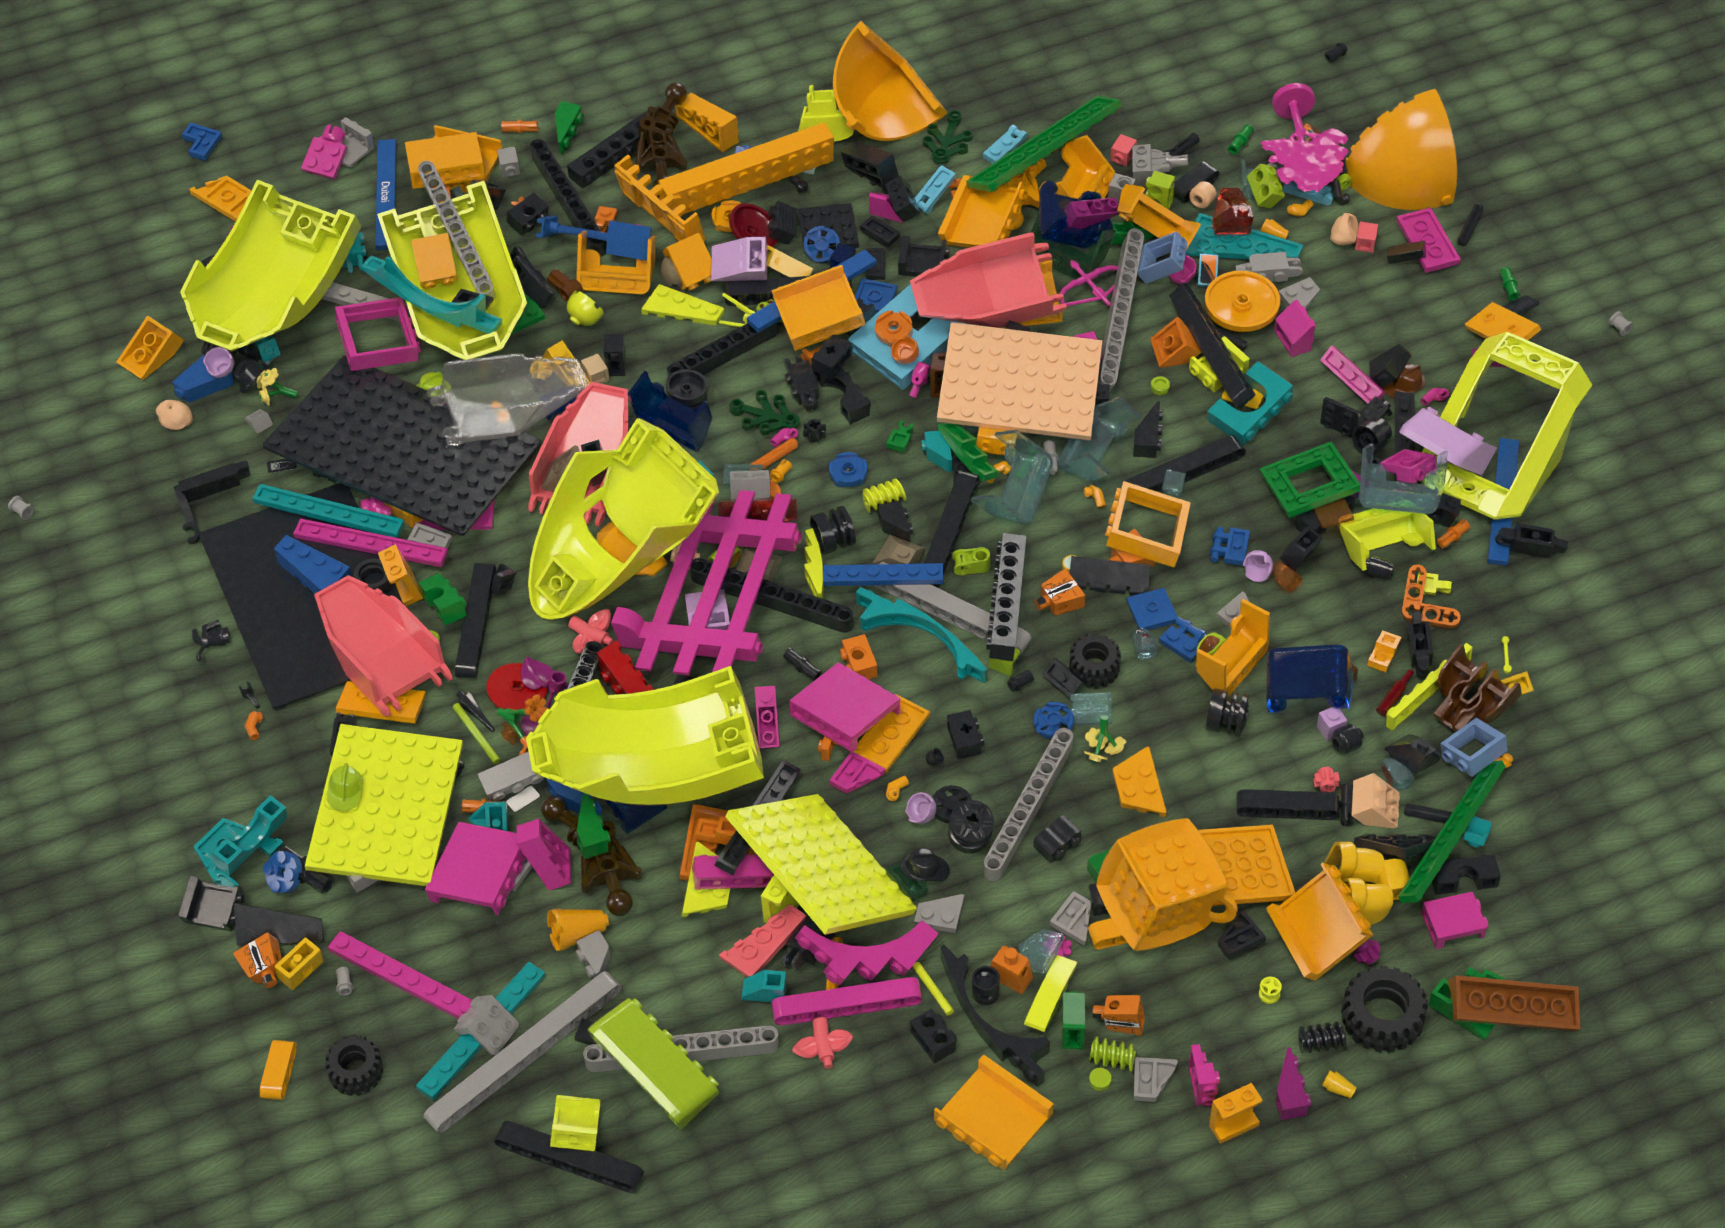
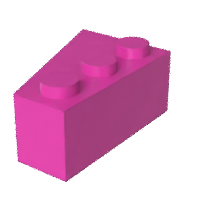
M540 819L518 825L517 835L515 836L516 843L547 889L550 891L571 884L570 847Z

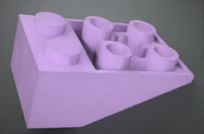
M746 237L712 246L711 281L767 280L768 245L766 237Z
M721 589L706 628L727 630L730 622L724 589ZM702 592L685 594L689 626Z

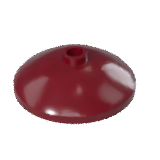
M742 203L735 206L730 212L729 225L737 239L766 237L768 246L774 247L778 240L768 237L769 230L767 225L770 221V216H768V212L763 208L750 203Z

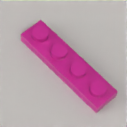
M1331 345L1320 361L1366 403H1369L1375 396L1381 399L1386 393L1335 346Z

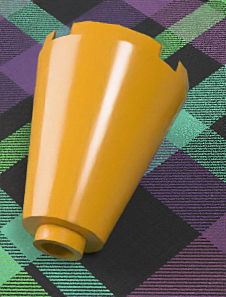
M549 910L547 924L552 929V934H549L552 945L556 951H563L576 945V941L598 930L601 933L604 932L606 926L609 925L607 914H604L602 910Z

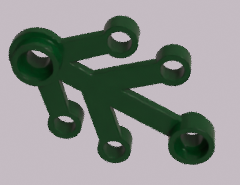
M958 110L948 112L947 120L949 125L944 136L939 131L937 124L931 123L927 126L928 134L934 135L941 144L940 147H937L931 136L923 138V146L933 152L932 160L937 164L948 162L950 156L957 153L964 155L968 152V145L964 142L972 141V131L964 130L961 134L952 137L955 127L962 121V114ZM960 141H964L962 143H959L956 147L948 149L949 146L956 144Z
M758 390L756 392V400L760 402L763 409L745 405L740 399H733L729 404L730 413L734 416H740L744 412L759 416L754 419L744 418L742 420V428L744 430H751L753 427L760 425V433L762 435H769L771 432L781 428L796 429L800 424L799 416L789 412L785 405V397L780 394L775 395L773 401L774 406L779 408L781 414L774 412L767 400V392L765 390ZM771 420L778 421L773 424L768 423Z

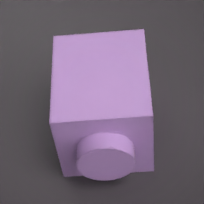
M1337 705L1319 712L1317 728L1328 742L1333 737L1336 729L1347 725V719Z

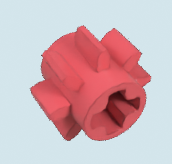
M1322 767L1318 770V773L1314 774L1315 788L1320 787L1321 792H1333L1339 786V773H1333L1331 767Z

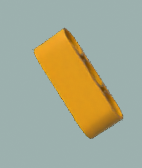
M1112 918L1094 922L1088 927L1093 946L1097 950L1128 943Z
M272 1041L260 1085V1098L284 1100L296 1056V1042Z

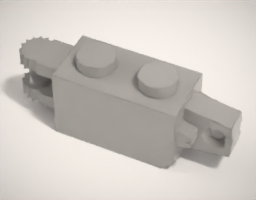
M1285 252L1254 254L1249 257V263L1236 265L1235 271L1254 272L1266 277L1271 282L1288 281V277L1299 276L1303 272L1302 268L1299 267L1301 264L1300 259L1287 258Z

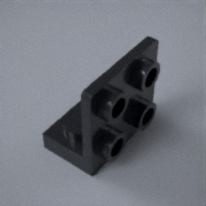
M1325 397L1323 400L1320 424L1344 435L1352 437L1353 430L1365 422V418L1359 416L1360 412L1331 398Z

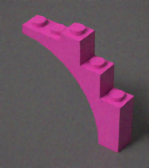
M922 920L910 932L899 939L868 947L850 946L834 942L818 935L806 925L799 931L795 939L798 940V944L802 948L811 951L819 962L827 965L823 973L826 974L830 982L840 986L854 968L858 970V973L863 978L872 981L886 963L894 973L900 974L903 977L939 933Z

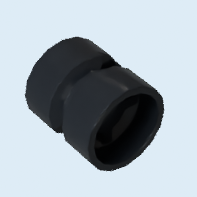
M981 966L972 975V997L978 1004H993L1000 995V975L991 966Z

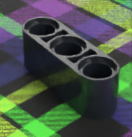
M1206 161L1201 162L1175 181L1174 196L1184 203L1190 201V192L1199 182L1205 181L1213 184L1218 179L1220 172Z

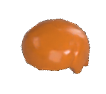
M910 336L894 341L891 346L892 358L899 364H910L915 361L919 356L917 341Z

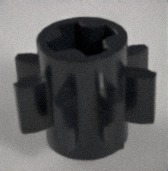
M810 419L807 424L804 423L803 437H808L809 442H819L822 438L826 437V424L821 425L820 419Z

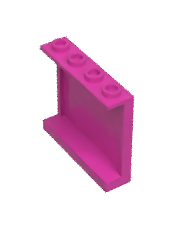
M839 662L790 700V716L851 752L858 748V738L891 711L898 715L900 714L899 697Z
M458 822L432 874L431 882L425 888L430 901L438 903L441 897L491 907L495 915H499L501 909L506 904L509 892L514 888L515 880L518 874L521 873L526 856L516 843L515 836L517 833Z

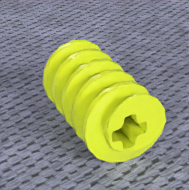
M892 479L891 482L886 481L884 485L880 483L877 485V488L871 486L870 490L865 488L862 493L863 502L868 513H870V507L877 511L878 504L890 503L892 499L899 501V497H901L903 501H906L904 488L897 479Z

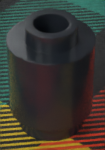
M1372 555L1371 559H1366L1367 575L1384 580L1386 578L1391 579L1395 564L1390 563V560Z

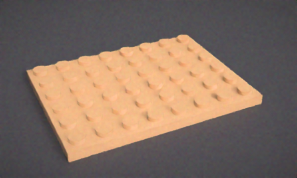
M951 322L937 422L1091 440L1102 340Z

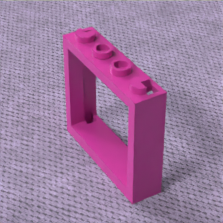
M401 297L335 307V320L351 371L418 361V353H421L419 341L416 342V330L412 329L413 323L411 316L408 317V306H404ZM398 316L407 346L363 353L356 352L348 323Z

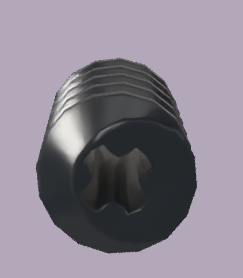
M1338 1021L1333 1023V1027L1330 1023H1325L1324 1028L1321 1024H1317L1316 1028L1313 1025H1309L1307 1030L1304 1026H1300L1298 1030V1043L1302 1054L1304 1048L1307 1049L1308 1053H1312V1047L1314 1046L1317 1052H1320L1321 1045L1324 1046L1326 1051H1329L1330 1044L1337 1050L1338 1043H1341L1343 1049H1346V1036L1344 1028Z

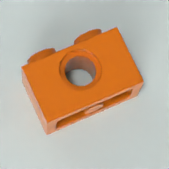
M865 634L842 640V649L839 651L842 661L846 660V667L864 676L866 679L878 677L877 663Z

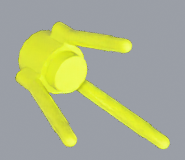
M723 293V297L745 312L743 321L747 324V317L755 312L726 293ZM719 321V324L734 327L745 325L742 323Z

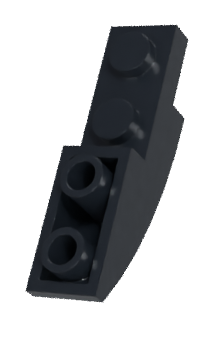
M515 246L510 253L514 269L517 271L522 289L539 306L545 308L554 293L541 271L534 270L523 249Z

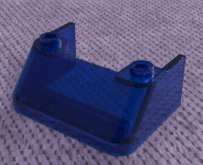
M644 370L627 393L636 418L660 425L661 429L677 443L695 452H699L704 444L713 418L708 403L704 401L700 407H696L694 410L666 396L664 387L658 382H651L648 372Z

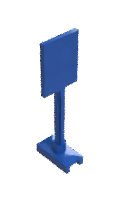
M551 215L537 218V222L542 223L541 232L536 233V237L544 238L559 233L578 236L582 231H587L588 238L607 241L606 254L647 260L648 239L651 237L652 227L610 220L608 233L561 225L558 223V216Z

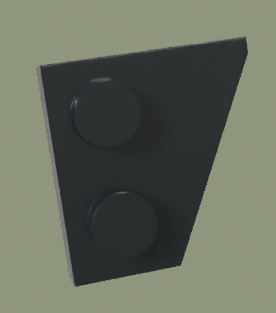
M1243 909L1239 912V917L1234 923L1231 922L1227 927V931L1220 936L1218 946L1230 960L1266 942V936Z

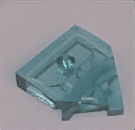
M1043 929L1021 942L1018 947L1021 955L1030 960L1032 970L1047 975L1064 937L1063 934Z

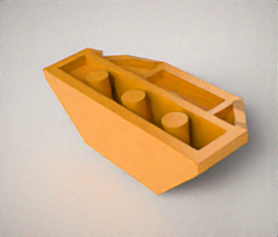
M609 522L597 533V542L610 555L622 563H625L637 548L613 522ZM661 556L635 575L654 577L667 565V561Z

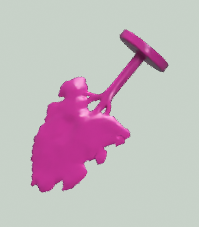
M1292 83L1283 86L1274 94L1272 105L1273 110L1278 116L1284 119H1293L1295 132L1289 139L1265 140L1261 144L1263 145L1262 148L1266 151L1270 150L1276 154L1270 156L1269 162H1279L1284 165V167L1276 171L1282 182L1288 185L1289 182L1294 180L1297 183V187L1304 192L1311 190L1319 192L1329 182H1333L1340 175V172L1343 171L1342 166H1344V163L1341 160H1344V156L1349 153V150L1339 146L1338 143L1346 144L1348 137L1334 128L1324 131L1322 134L1307 132L1301 117L1313 109L1315 104L1314 92L1305 84ZM1304 135L1311 137L1313 140L1306 142Z

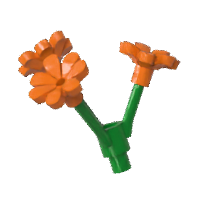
M539 695L533 696L532 699H527L525 702L527 707L524 709L499 708L497 711V715L507 720L521 738L520 742L524 747L519 752V755L528 752L527 736H524L516 725L520 716H530V720L536 722L549 709L544 707L546 700L544 698L540 699Z

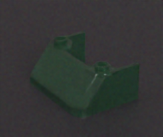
M1041 203L1031 232L1034 233V244L1048 243L1049 249L1039 253L1036 252V255L1050 253L1052 259H1050L1052 260V269L1075 279L1082 276L1075 268H1072L1071 260L1079 263V267L1085 274L1098 268L1107 256L1116 230H1103L1098 243L1093 244L1087 254L1057 240L1059 228L1055 223L1049 221L1055 203Z

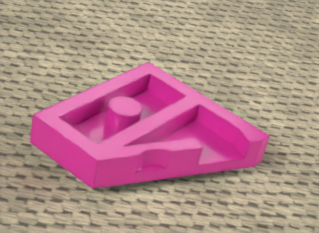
M850 752L829 780V785L848 794L883 776L885 768L855 752Z

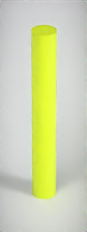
M920 962L914 963L912 967L946 1015H951L954 1012L953 1008Z

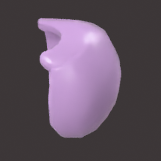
M217 347L211 349L203 360L208 373L215 378L225 377L233 370L234 359L225 348Z
M1260 550L1248 553L1243 562V566L1246 569V577L1254 582L1267 580L1273 570V561L1270 555Z
M923 792L912 795L907 802L905 810L909 821L918 824L930 822L935 817L937 811L936 803L932 796Z

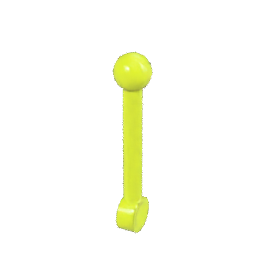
M1504 636L1501 639L1504 644L1505 657L1503 672L1508 674L1512 669L1509 665L1508 656L1509 638Z

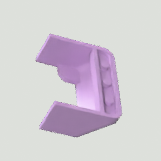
M1429 406L1427 409L1422 408L1403 424L1399 431L1404 436L1447 461L1480 475L1484 473L1497 447L1483 441L1484 437L1474 432L1470 435L1441 419L1438 411Z

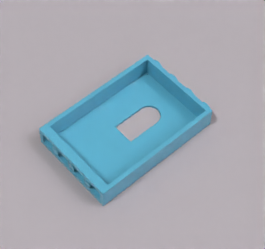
M911 284L866 322V325L862 326L848 338V341L852 343L853 353L902 390L912 383V373L918 361L931 366L933 354L947 352L951 322H954L933 318L919 331L912 327L913 334L911 338L918 343L919 356L910 364H899L891 356V347L877 338L875 325L877 318L886 311L893 310V313L902 311L910 318L918 311ZM890 326V329L895 330L898 326Z

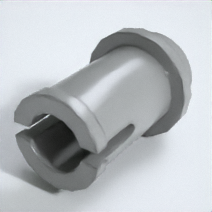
M340 967L335 971L338 983L336 990L340 995L347 996L353 990V984L350 982V970L347 967Z

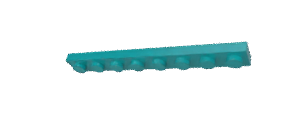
M264 484L259 485L252 498L255 504L395 538L399 537L405 525L404 519Z
M528 962L495 999L512 1015L545 979L546 973L531 962ZM471 1034L461 1035L416 1085L417 1090L434 1101L483 1046Z

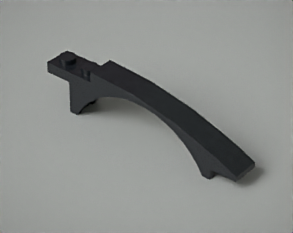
M943 944L941 946V960L946 975L960 1006L977 1033L1001 1062L1008 1058L1014 1067H1018L1023 1072L1027 1081L1033 1082L1037 1087L1044 1083L1045 1071L1036 1062L1049 1053L1050 1041L1046 1037L1023 1038L1009 1035L985 1022L972 1007L965 990L969 958L965 954L957 958Z

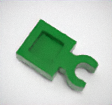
M901 420L899 422V430L893 429L886 442V448L905 453L911 441L913 423H910L909 427H904V421Z

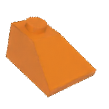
M1176 317L1150 338L1159 367L1161 368L1188 364L1191 357H1197L1201 353L1200 347L1190 330L1179 317Z

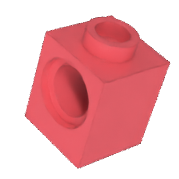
M1120 134L1111 147L1110 161L1127 167L1133 158L1132 146L1137 145V140Z
M1360 222L1355 250L1374 252L1378 224Z

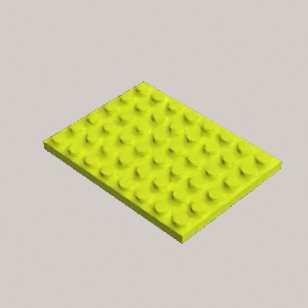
M340 724L305 863V870L346 876H363L368 879L427 886L431 882L438 858L462 752L463 740ZM348 763L350 767L357 770L362 776L361 798L355 808L349 811H338L332 808L327 801L329 779L335 769Z
M819 794L728 810L725 816L825 935L913 915L916 912L917 907L912 903L911 899L906 896L898 884L892 880L886 873V870L879 865L873 855L866 850L860 840L852 834L849 828L839 819Z

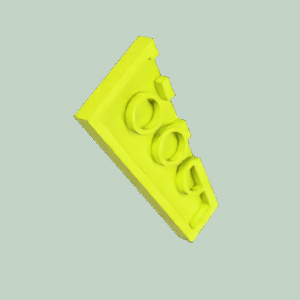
M659 284L642 307L641 312L645 315L654 313L657 314V317L664 318L665 315L673 316L677 320L692 319L696 323L716 326L724 315L725 309Z

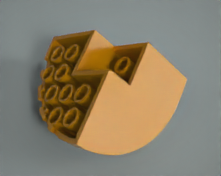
M1436 89L1417 94L1413 100L1405 104L1403 101L1399 103L1392 112L1386 111L1377 118L1378 122L1371 128L1367 127L1359 136L1360 140L1351 147L1352 152L1350 156L1345 158L1347 174L1352 178L1350 187L1363 197L1377 204L1402 210H1423L1454 203L1457 185L1456 151L1449 119Z

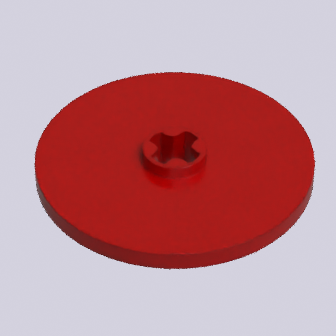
M511 663L503 665L492 672L488 678L486 690L490 701L496 707L518 710L526 708V700L532 699L535 695H539L540 699H545L548 687L544 688L542 686L538 690L527 688L521 680L523 663Z

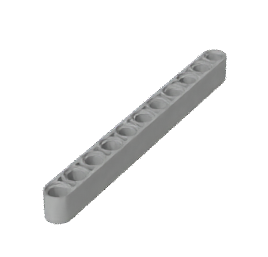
M1135 228L1129 230L1122 243L1101 350L1097 383L1110 384V392L1117 381L1144 240L1143 232Z
M607 971L600 973L430 1106L424 1113L423 1118L438 1133L448 1130L576 1029L582 1019L587 1020L614 999L622 989L621 984Z

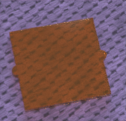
M1344 498L1314 509L1322 528L1334 525L1339 526L1341 523L1354 520V516Z

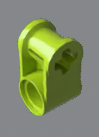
M987 548L959 549L952 553V558L955 561L954 572L957 575L985 573L991 567L990 552Z

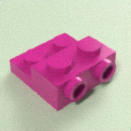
M1403 449L1380 462L1381 470L1396 474L1398 481L1405 482L1406 484H1415L1417 481H1422L1429 474L1436 473V455Z
M1200 1044L1191 1045L1188 1067L1196 1105L1211 1106L1213 1100H1215V1095H1218L1219 1073L1214 1071L1213 1063H1207L1206 1054L1201 1052Z

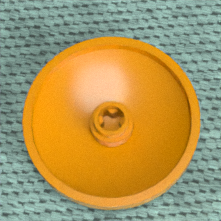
M1231 271L1224 273L1209 284L1205 293V309L1210 318L1218 325L1232 331L1249 332L1264 328L1276 318L1279 312L1280 295L1276 286L1266 277L1254 272Z

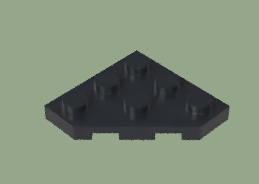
M1366 834L1355 837L1354 845L1378 851L1384 856L1395 855L1397 859L1407 860L1410 856H1420L1423 852H1427L1437 836L1418 834V836L1406 837V834H1389V836L1376 837V834Z

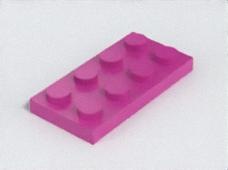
M1431 208L1397 216L1396 222L1408 243L1424 240L1426 242V257L1418 259L1425 273L1460 264L1461 259Z

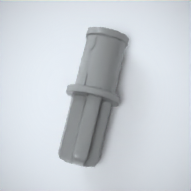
M1048 440L1043 443L1045 454L1043 461L1046 463L1047 473L1055 475L1058 472V454L1056 453L1055 442Z

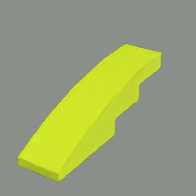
M813 528L805 530L807 547H805V560L807 564H804V573L813 595L823 599L822 557Z
M1059 955L1056 956L1033 1001L1024 1025L1045 1032L1059 1007L1063 992L1066 991L1068 982L1076 969V961Z

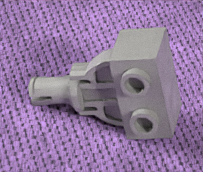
M1151 144L1132 146L1133 178L1136 179V186H1145L1147 178L1152 176L1154 170L1164 173L1170 172L1172 167L1188 166V155L1171 156L1169 152L1163 153L1160 150L1151 149Z

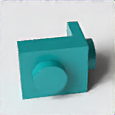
M272 335L253 342L264 362L281 355L276 340Z
M1474 816L1463 839L1471 846H1484L1492 822Z

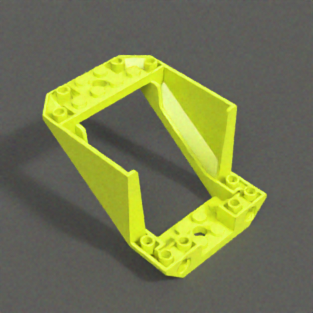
M1510 332L1501 333L1484 340L1469 360L1440 416L1441 419L1455 427L1457 426L1460 418H1464L1481 377L1493 361L1560 390L1510 490L1442 460L1441 456L1425 447L1422 453L1436 455L1437 464L1436 473L1429 474V476L1424 477L1421 481L1423 487L1426 486L1461 499V505L1494 520L1520 517L1560 462L1575 410L1592 388V383L1578 362Z

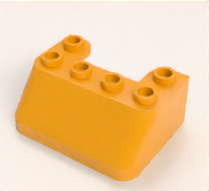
M1088 135L1067 141L1064 144L1061 156L1069 168L1062 181L1054 184L1050 181H1045L1038 189L1053 210L1062 214L1070 202L1105 198L1115 171Z

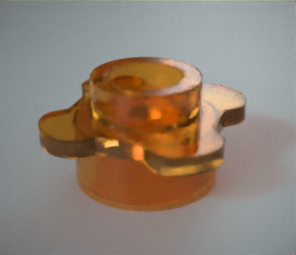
M503 722L501 735L504 740L510 741L514 745L516 743L514 739L519 736L510 724L507 725L506 722Z

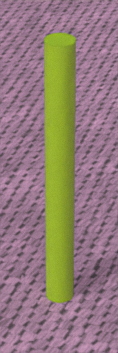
M459 703L454 704L453 710L494 764H498L501 761L499 756Z

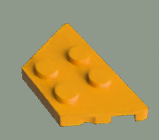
M228 176L206 182L205 187L199 189L192 187L189 189L191 195L235 222L251 193L250 189Z
M1145 747L1113 768L1112 773L1120 805L1123 808L1136 809L1143 813L1151 811L1159 813L1160 817H1166L1167 812L1150 748Z

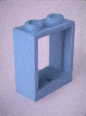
M1176 231L1143 244L1137 275L1147 284L1183 270L1187 248L1186 239ZM1171 252L1170 258L1156 263V258Z
M1475 718L1440 743L1441 756L1444 761L1451 763L1461 772H1465L1471 777L1508 751L1506 735L1478 718ZM1474 738L1485 745L1472 756H1468L1459 750Z

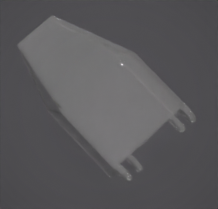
M517 353L446 362L443 367L442 385L430 388L427 395L431 398L432 406H442L446 402L455 426L446 427L442 432L446 437L448 445L458 446L464 442L517 436L579 395L589 383L578 359L554 357L553 360L542 359V356L536 355L535 358L524 357V354Z

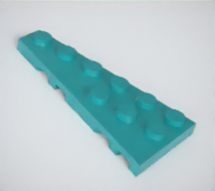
M1199 213L1195 222L1200 223L1201 226L1187 248L1185 255L1200 256V254L1218 255V258L1249 259L1254 254L1285 252L1287 258H1299L1303 250V244Z

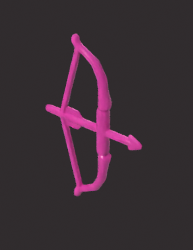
M1071 260L1072 268H1075L1082 277L1070 281L1062 288L1060 294L1062 293L1064 296L1069 289L1087 282L1093 289L1092 293L1096 297L1065 303L1063 298L1060 301L1061 304H1066L1067 307L1103 300L1107 306H1110L1111 303L1106 297L1113 291L1114 285L1105 293L1091 279L1106 271L1117 270L1118 266L1108 265L1096 268L1094 271L1085 274L1079 267V263Z

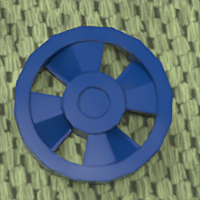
M818 226L808 231L804 238L803 247L808 258L814 262L825 263L836 257L839 252L840 241L834 230L825 226ZM821 231L828 232L826 237L821 236ZM808 239L815 242L814 244L807 245ZM836 243V250L828 248L829 244ZM822 252L823 258H816L817 253Z
M1048 702L1042 709L1039 707L1034 714V727L1037 733L1047 739L1053 738L1062 723L1067 725V729L1070 731L1074 727V714L1064 703ZM1063 710L1067 714L1062 717L1059 711Z

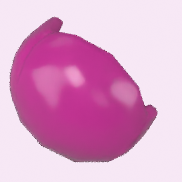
M1185 255L1183 270L1168 275L1170 280L1177 284L1191 281L1196 272L1194 259Z

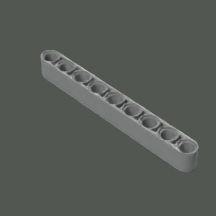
M430 161L421 162L418 166L421 181L476 293L495 298L493 284L434 164Z
M873 585L987 641V637L991 638V635H988L989 623H993V621H989V612L933 585ZM1017 627L1015 648L1020 650L1021 655L1032 638L1027 631Z
M1061 728L1054 734L984 860V877L987 880L994 882L1000 880L1069 757L1073 748V733L1069 729Z
M773 1026L672 1036L673 1039L671 1040L676 1046L680 1044L683 1048H686L685 1050L689 1053L687 1057L691 1062L694 1060L705 1061L770 1054L779 1047L778 1031ZM772 1038L773 1040L766 1041L765 1039ZM746 1040L751 1041L750 1043H743ZM722 1043H729L726 1046L721 1045ZM592 1044L585 1048L583 1056L588 1071L604 1072L624 1069L598 1044Z

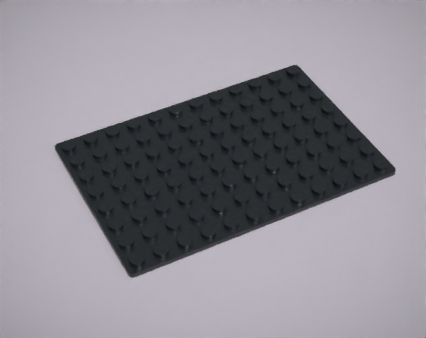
M343 356L263 442V448L457 535L464 536L540 446L541 440L379 369L368 368L351 371L347 357Z
M342 483L307 494L308 496L358 508L349 486ZM270 507L200 532L199 537L273 709H278L346 684L347 681L351 680L346 676L328 639L315 595L308 587L302 585L297 577H293L278 563L274 548L285 535H288L349 566L352 577L359 563L367 559L380 558L379 555L294 538L293 533L300 519L350 529L355 528ZM375 571L369 572L363 576L361 581L366 584H374L384 578V574ZM393 583L391 588L384 594L389 597L391 595L397 597L403 604Z

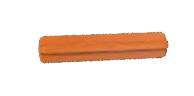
M794 438L787 440L751 463L749 470H763L796 449L798 442Z

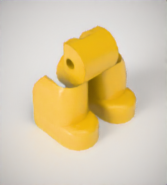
M1335 842L1325 859V863L1328 865H1341L1339 869L1341 873L1340 878L1350 888L1352 899L1359 904L1361 908L1359 910L1360 913L1368 920L1370 925L1380 922L1388 915L1392 908L1393 900H1399L1398 895L1410 878L1405 861L1401 859L1384 860L1380 852L1367 848H1356L1352 842ZM1365 882H1372L1376 884H1365Z

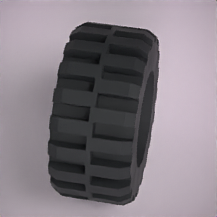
M1374 966L1368 968L1367 972L1362 970L1357 973V978L1353 977L1349 982V986L1346 987L1341 1010L1342 1022L1346 1025L1345 1030L1349 1035L1353 1034L1352 1039L1356 1043H1363L1364 1048H1374L1375 1052L1387 1050V1053L1395 1052L1396 1048L1399 1050L1407 1048V1043L1412 1045L1422 1033L1428 1008L1426 993L1423 988H1420V983L1417 979L1412 980V975L1409 973H1402L1399 968L1395 967L1388 969V966H1381L1380 969H1376ZM1376 998L1389 999L1401 1007L1404 1015L1394 1020L1379 1019L1373 1016L1364 1004Z

